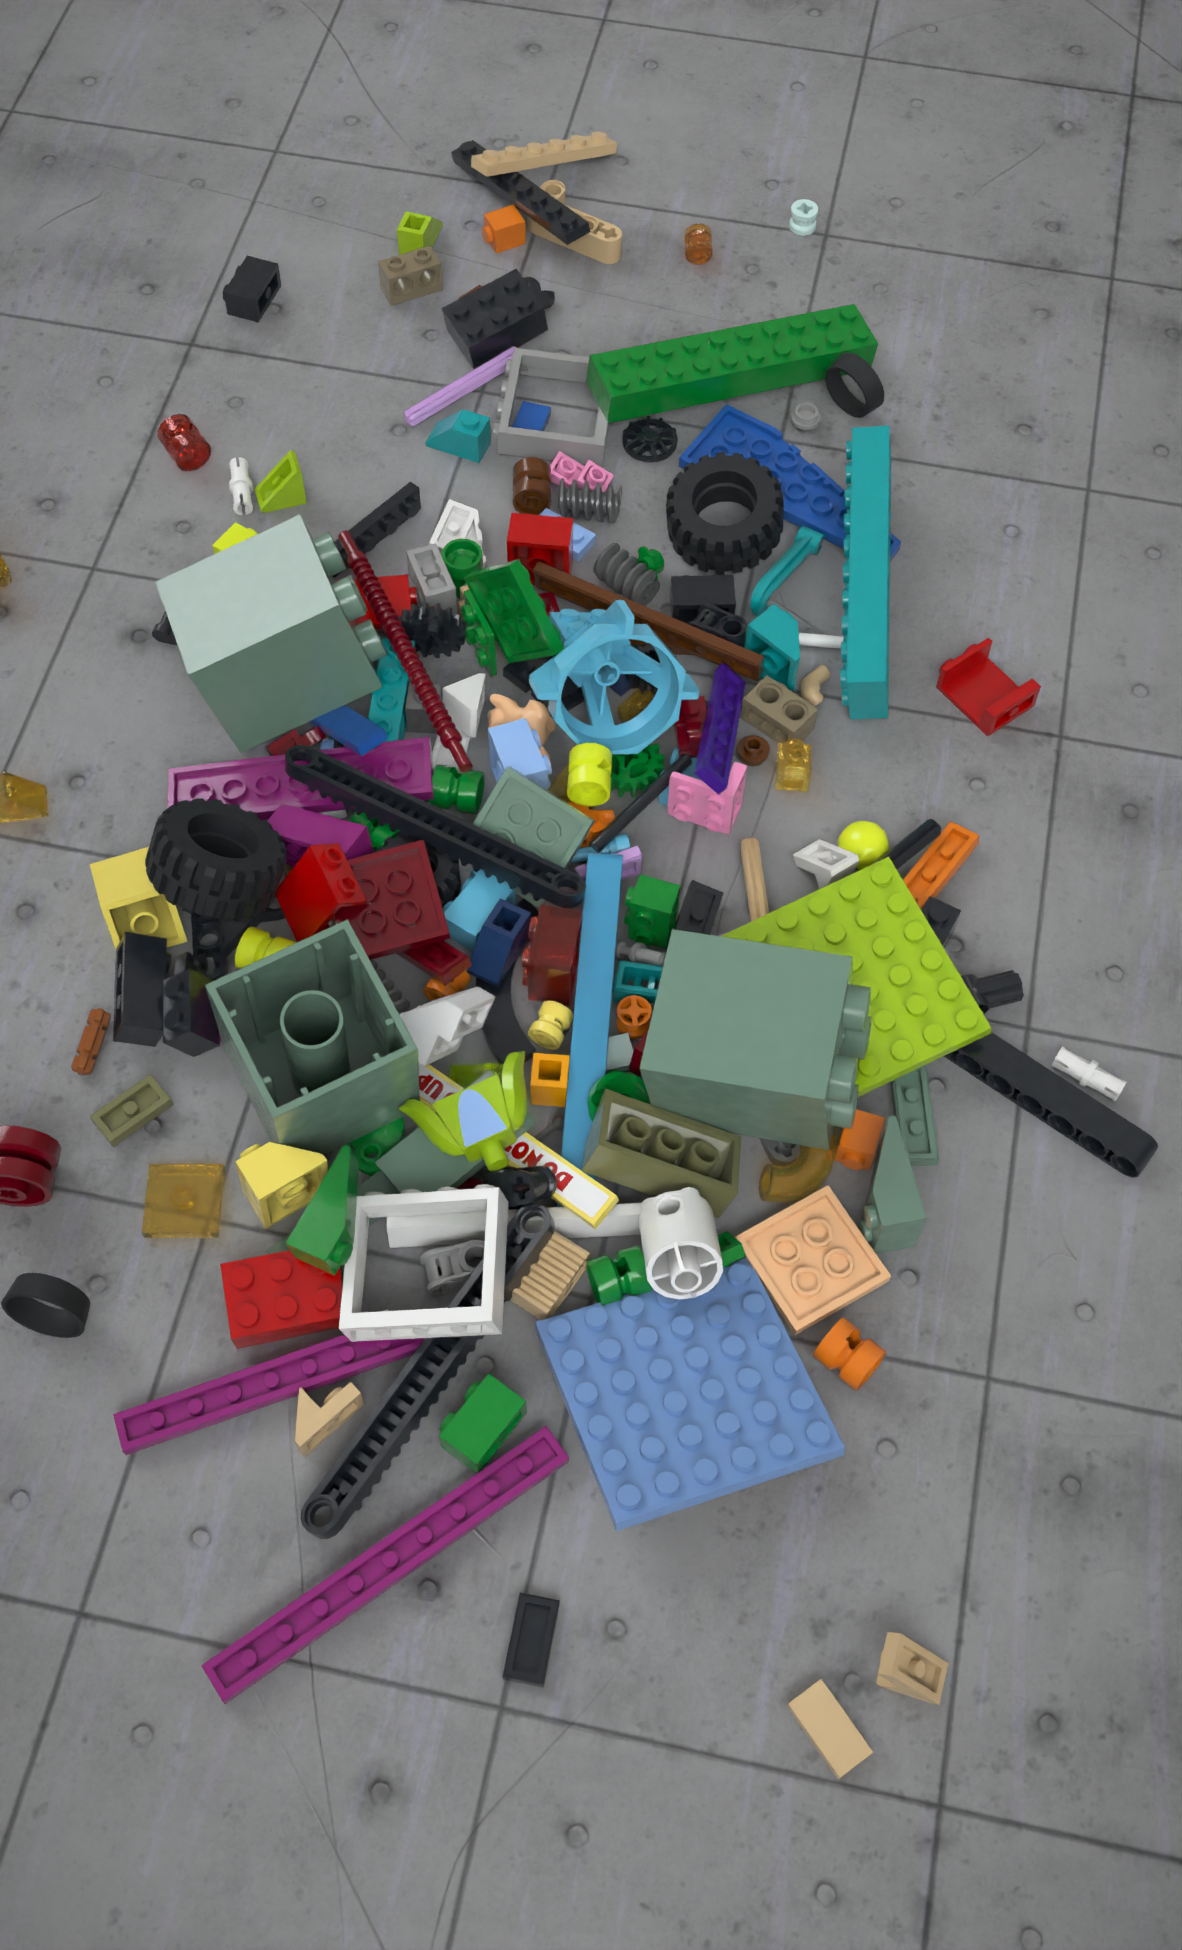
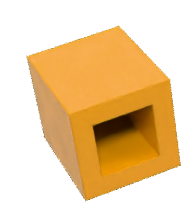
M533 1053L530 1081L531 1105L566 1107L570 1055Z

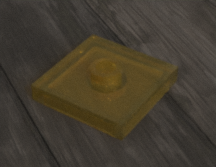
M149 1164L142 1225L143 1237L219 1238L225 1176L224 1164Z

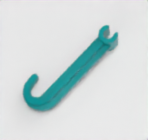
M802 526L799 529L794 544L755 586L750 602L752 615L758 617L769 608V605L766 603L771 595L782 586L810 554L816 556L819 554L823 547L820 543L826 535L806 526Z

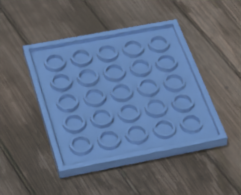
M746 1258L735 1261L728 1267H723V1273L719 1282L710 1291L695 1298L680 1300L668 1298L652 1288V1291L637 1296L623 1295L622 1300L606 1305L596 1303L535 1322L536 1334L616 1531L844 1456L845 1446L757 1272Z

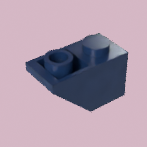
M500 898L482 926L470 959L472 966L467 969L468 974L498 987L532 934L531 912Z

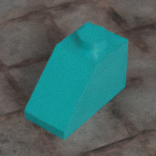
M462 409L437 422L425 444L427 447L480 463L491 445L490 417Z

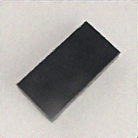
M520 1592L502 1676L503 1680L544 1688L560 1600Z

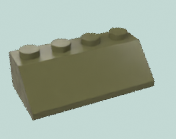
M606 1089L602 1095L585 1143L582 1172L655 1197L665 1192L678 1191L686 1187L695 1188L712 1208L714 1217L720 1218L738 1193L741 1136Z

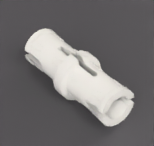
M239 457L240 467H237L236 458H233L229 462L231 473L229 490L233 494V510L236 514L243 515L242 506L245 505V512L248 515L253 511L251 500L253 484L249 478V464L245 458Z
M1063 1046L1051 1065L1053 1068H1057L1080 1081L1078 1085L1084 1088L1087 1085L1109 1097L1114 1102L1127 1083L1099 1068L1098 1062L1092 1060L1090 1063Z

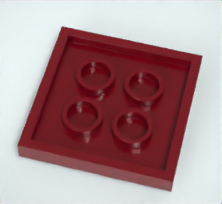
M424 840L348 860L367 901L364 905L341 907L334 916L336 924L348 919L369 960L451 938Z

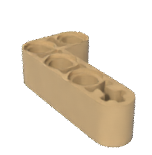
M548 180L540 186L541 189L565 205V185L561 181ZM567 206L588 221L590 233L567 245L527 216V228L535 235L605 264H614L621 259L622 231L613 224Z

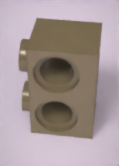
M431 246L378 261L381 290L391 306L443 290L441 263Z
M766 675L743 698L740 718L792 752L815 728L818 709L807 699H802L790 691L783 683L777 682Z

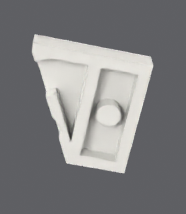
M449 499L429 545L436 543L442 556L443 548L447 543L462 538L475 541L482 550L483 539L479 529L478 510ZM483 556V567H482V568L484 569V568H485V563H486V557H485V556Z

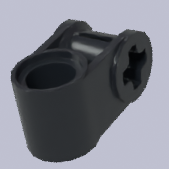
M703 603L698 608L696 618L687 623L745 648L747 622L739 615L729 613L711 603Z
M546 1166L506 1167L497 1171L488 1170L483 1172L484 1184L499 1187L508 1201V1208L548 1199L553 1196L557 1188L555 1174Z

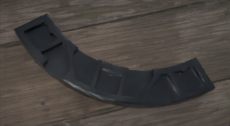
M524 898L516 906L531 912L532 934L498 987L476 977V987L478 986L495 996L482 1031L488 1047L502 1068L507 1056L511 1052L525 1051L524 1063L533 1057V1053H536V1048L527 1039L515 1017L511 999L513 971L519 956L522 955L531 940L547 926V919Z

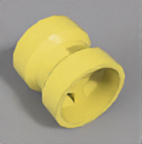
M550 1000L544 1001L538 1011L539 1019L531 1024L528 1036L539 1046L556 1050L560 1048L564 1040L563 1032L570 1028L574 1014L561 1003Z

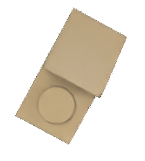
M352 1382L344 1388L337 1387L330 1392L323 1402L324 1406L321 1408L301 1387L299 1388L295 1443L299 1453L304 1458L364 1406L362 1394Z
M887 1632L884 1649L880 1656L876 1683L882 1688L940 1705L948 1662L901 1633Z

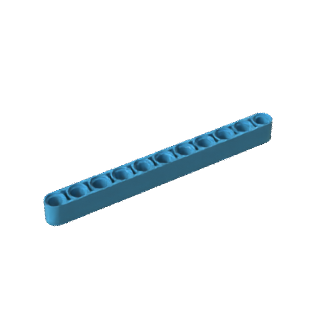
M589 852L587 861L561 1157L581 1171L585 1143L593 1124L589 1116L587 1104L589 1091L597 1079L606 1075L623 855ZM585 1173L597 1181V1176ZM557 1202V1207H563Z

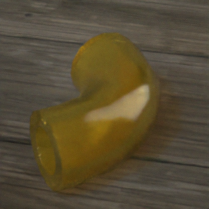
M831 1136L829 1150L800 1145L799 1155L793 1163L787 1166L767 1164L763 1168L759 1180L760 1199L767 1202L799 1201L816 1192L832 1172L837 1152V1137Z

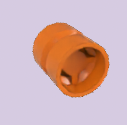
M843 1317L826 1334L816 1348L813 1357L829 1370L837 1368L839 1370V1378L853 1390L858 1391L885 1358L887 1351L871 1338L861 1339V1330Z

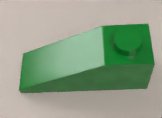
M343 1145L286 1242L295 1258L332 1275L337 1273L341 1265H345L348 1262L353 1251L359 1162L351 1147Z

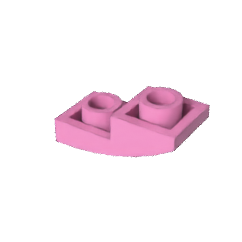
M561 451L558 452L550 465L551 482L560 486L561 478H564L567 488L570 487L574 479L577 481L578 489H581L584 482L588 481L590 490L593 491L598 482L601 484L602 492H605L614 476L590 460L584 466Z

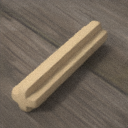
M754 837L743 839L740 846L751 921L769 913L759 841Z

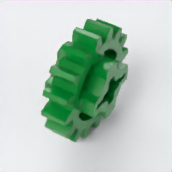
M649 744L638 754H612L610 792L617 789L619 797H622L625 792H630L632 798H636L638 790L642 792L646 790L664 770V754H659V744L651 746Z

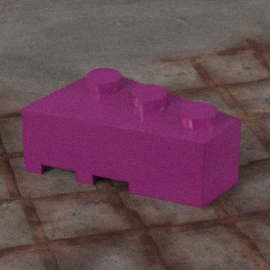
M283 803L267 821L272 825L273 831H278L287 851L286 864L292 867L296 865L310 845L339 843L347 860L374 853L368 828L359 823L345 821L330 815H323Z

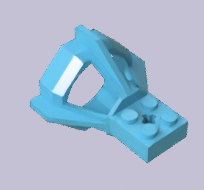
M615 600L607 610L594 609L591 612H578L574 609H562L560 612H550L549 619L558 629L564 649L531 673L529 684L537 699L549 700L548 710L554 721L577 745L597 743L607 747L612 754H638L679 720L682 700L699 698L700 690L690 675L686 674V670L677 657L648 624H634V614L624 600ZM629 639L650 643L656 650L660 663L632 647ZM620 674H636L658 688L650 704L640 714L629 721L614 725L606 686L613 685L619 679ZM567 676L578 687H582L591 725L585 724L573 717L561 701L562 690Z

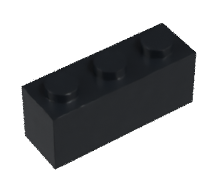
M125 932L116 948L114 1042L156 1047L163 1035V980L166 979V973L169 972L171 966V953L167 952V938Z

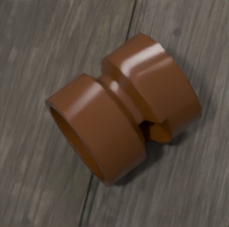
M527 457L519 460L513 467V506L521 514L540 515L546 508L550 509L551 467L543 459Z

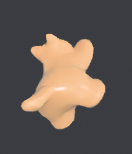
M492 694L490 701L495 708L487 713L488 728L526 718L530 729H536L541 742V748L539 749L541 755H547L551 764L550 755L543 745L548 741L550 733L555 730L556 726L546 706L539 701L529 700L526 707H519L515 701L508 697Z

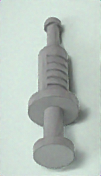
M624 941L616 942L615 957L623 958L627 955L631 962H645L661 967L664 966L666 953L647 949L645 944L639 942L635 943L631 948L627 947Z

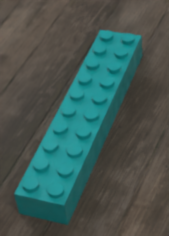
M890 426L852 428V441H846V458L852 461H848V465H846V484L851 485H847V489H845V508L850 509H847V514H844L845 533L850 534H846V539H844V558L846 559L845 564H843V582L846 584L845 590L842 592L844 616H842V635H844V639L841 642L843 669L840 672L843 707H849L850 719L888 718Z

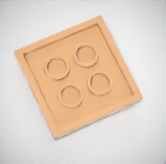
M829 1185L735 1236L742 1243L746 1255L743 1258H746L757 1272L769 1298L794 1336L889 1282L891 1278L890 1273L867 1240H865V1237Z

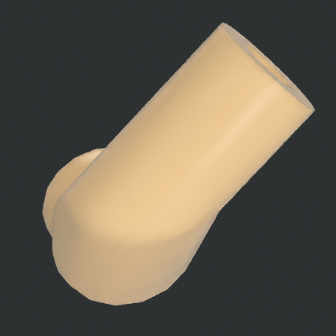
M818 666L800 682L802 699H807L813 706L821 703L824 698L823 694L819 691L821 689L820 685L831 676L826 666Z

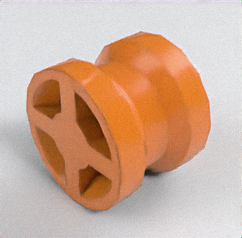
M632 995L620 1001L616 1013L618 1032L620 1034L628 1033L629 1038L635 1040L642 1038L648 1031L652 1008L645 998Z

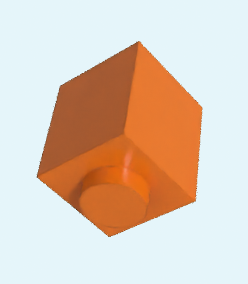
M514 204L484 214V227L481 229L485 243L490 244L495 253L526 244L525 220Z
M856 1109L852 1129L843 1128L834 1160L842 1162L845 1167L853 1170L865 1169L869 1171L885 1117Z

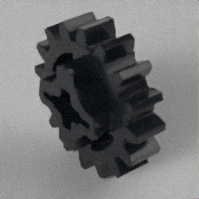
M423 602L422 608L412 604L410 611L403 609L402 616L398 617L402 627L405 629V633L409 636V640L415 641L416 652L421 651L425 658L432 654L435 658H439L441 653L450 657L452 650L459 652L461 645L465 644L466 622H461L462 616L460 614L452 615V608L450 607L442 610L439 603L430 607L427 602Z

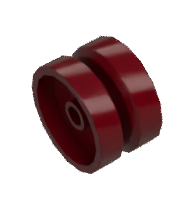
M0 1125V1204L31 1207L43 1205L50 1201L55 1184V1177L52 1172L56 1171L61 1153V1146L57 1140L35 1129Z

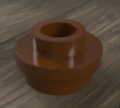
M756 735L742 738L737 746V754L740 760L745 765L752 767L761 765L768 758L770 752L768 742Z

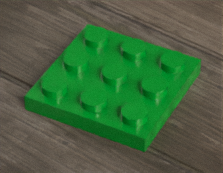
M519 559L473 571L463 577L490 625L508 663L554 656L564 649L560 640V633L551 623L545 611L544 601L536 594L530 582L529 572L520 563Z

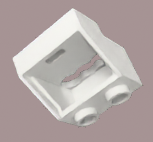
M477 986L433 1000L422 1006L419 1005L410 1011L401 1013L400 1017L418 1048V1062L426 1066L457 1051L465 1035L483 1027L495 996Z

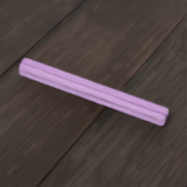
M510 347L405 410L404 420L406 423L414 427L505 372L507 359L512 360L514 348L516 347Z

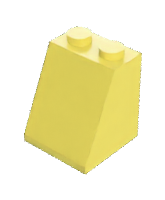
M149 847L90 864L99 904L115 949L125 932L167 938V948L187 942L176 905L166 901L165 895H160L148 878L145 859Z

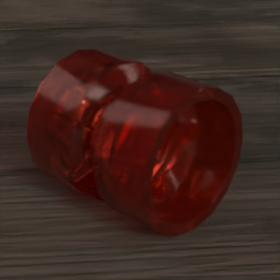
M175 414L161 423L157 437L178 468L190 472L204 466L211 456V447L191 418L185 414Z

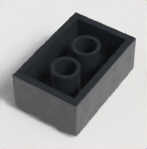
M517 269L441 308L447 331L473 369L510 347H517L548 330L543 305Z

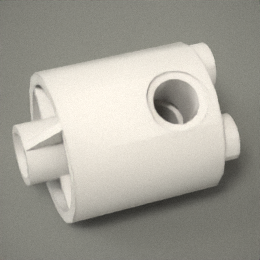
M691 1187L665 1192L656 1197L645 1199L641 1205L639 1227L647 1281L653 1290L665 1297L679 1300L695 1298L710 1291L719 1282L723 1273V1263L713 1210L706 1199L700 1196L698 1190Z

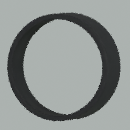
M843 353L826 371L825 382L827 389L835 403L847 414L861 418L883 404L884 389L878 375L858 355ZM840 371L849 375L857 383L865 397L866 404L858 400L849 391L843 382Z
M24 1273L16 1278L3 1298L1 1305L10 1318L28 1329L53 1337L73 1338L80 1336L84 1332L90 1300L83 1291L65 1280L41 1273ZM33 1298L40 1299V1300H43V1301L52 1303V1304H54V1305H56V1306H58V1307H60V1308H62V1309H58V1308H54V1307L45 1305V1304H43V1303H41V1302H39V1301H37V1300H35V1299H33Z

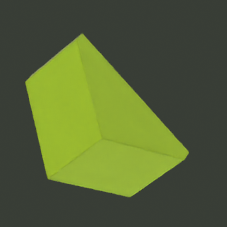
M290 450L254 489L260 511L266 513L307 504L302 472L295 451Z

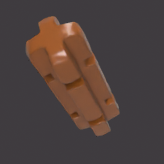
M98 1008L90 1011L87 1024L90 1025L84 1028L76 1051L79 1056L75 1055L71 1065L72 1070L79 1075H90L94 1069L96 1061L93 1060V1057H98L106 1033L103 1028H108L111 1019L110 1013L104 1011V1009Z

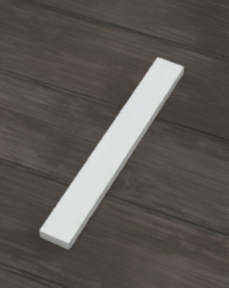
M642 1203L616 1204L596 1230L565 1207L546 1208L555 1222V1231L567 1239L640 1235L639 1216ZM520 1209L508 1210L507 1225ZM486 1211L387 1216V1234L390 1248L455 1245L477 1239L485 1242ZM540 1216L530 1218L525 1224V1231L529 1233L538 1232L544 1225V1219Z

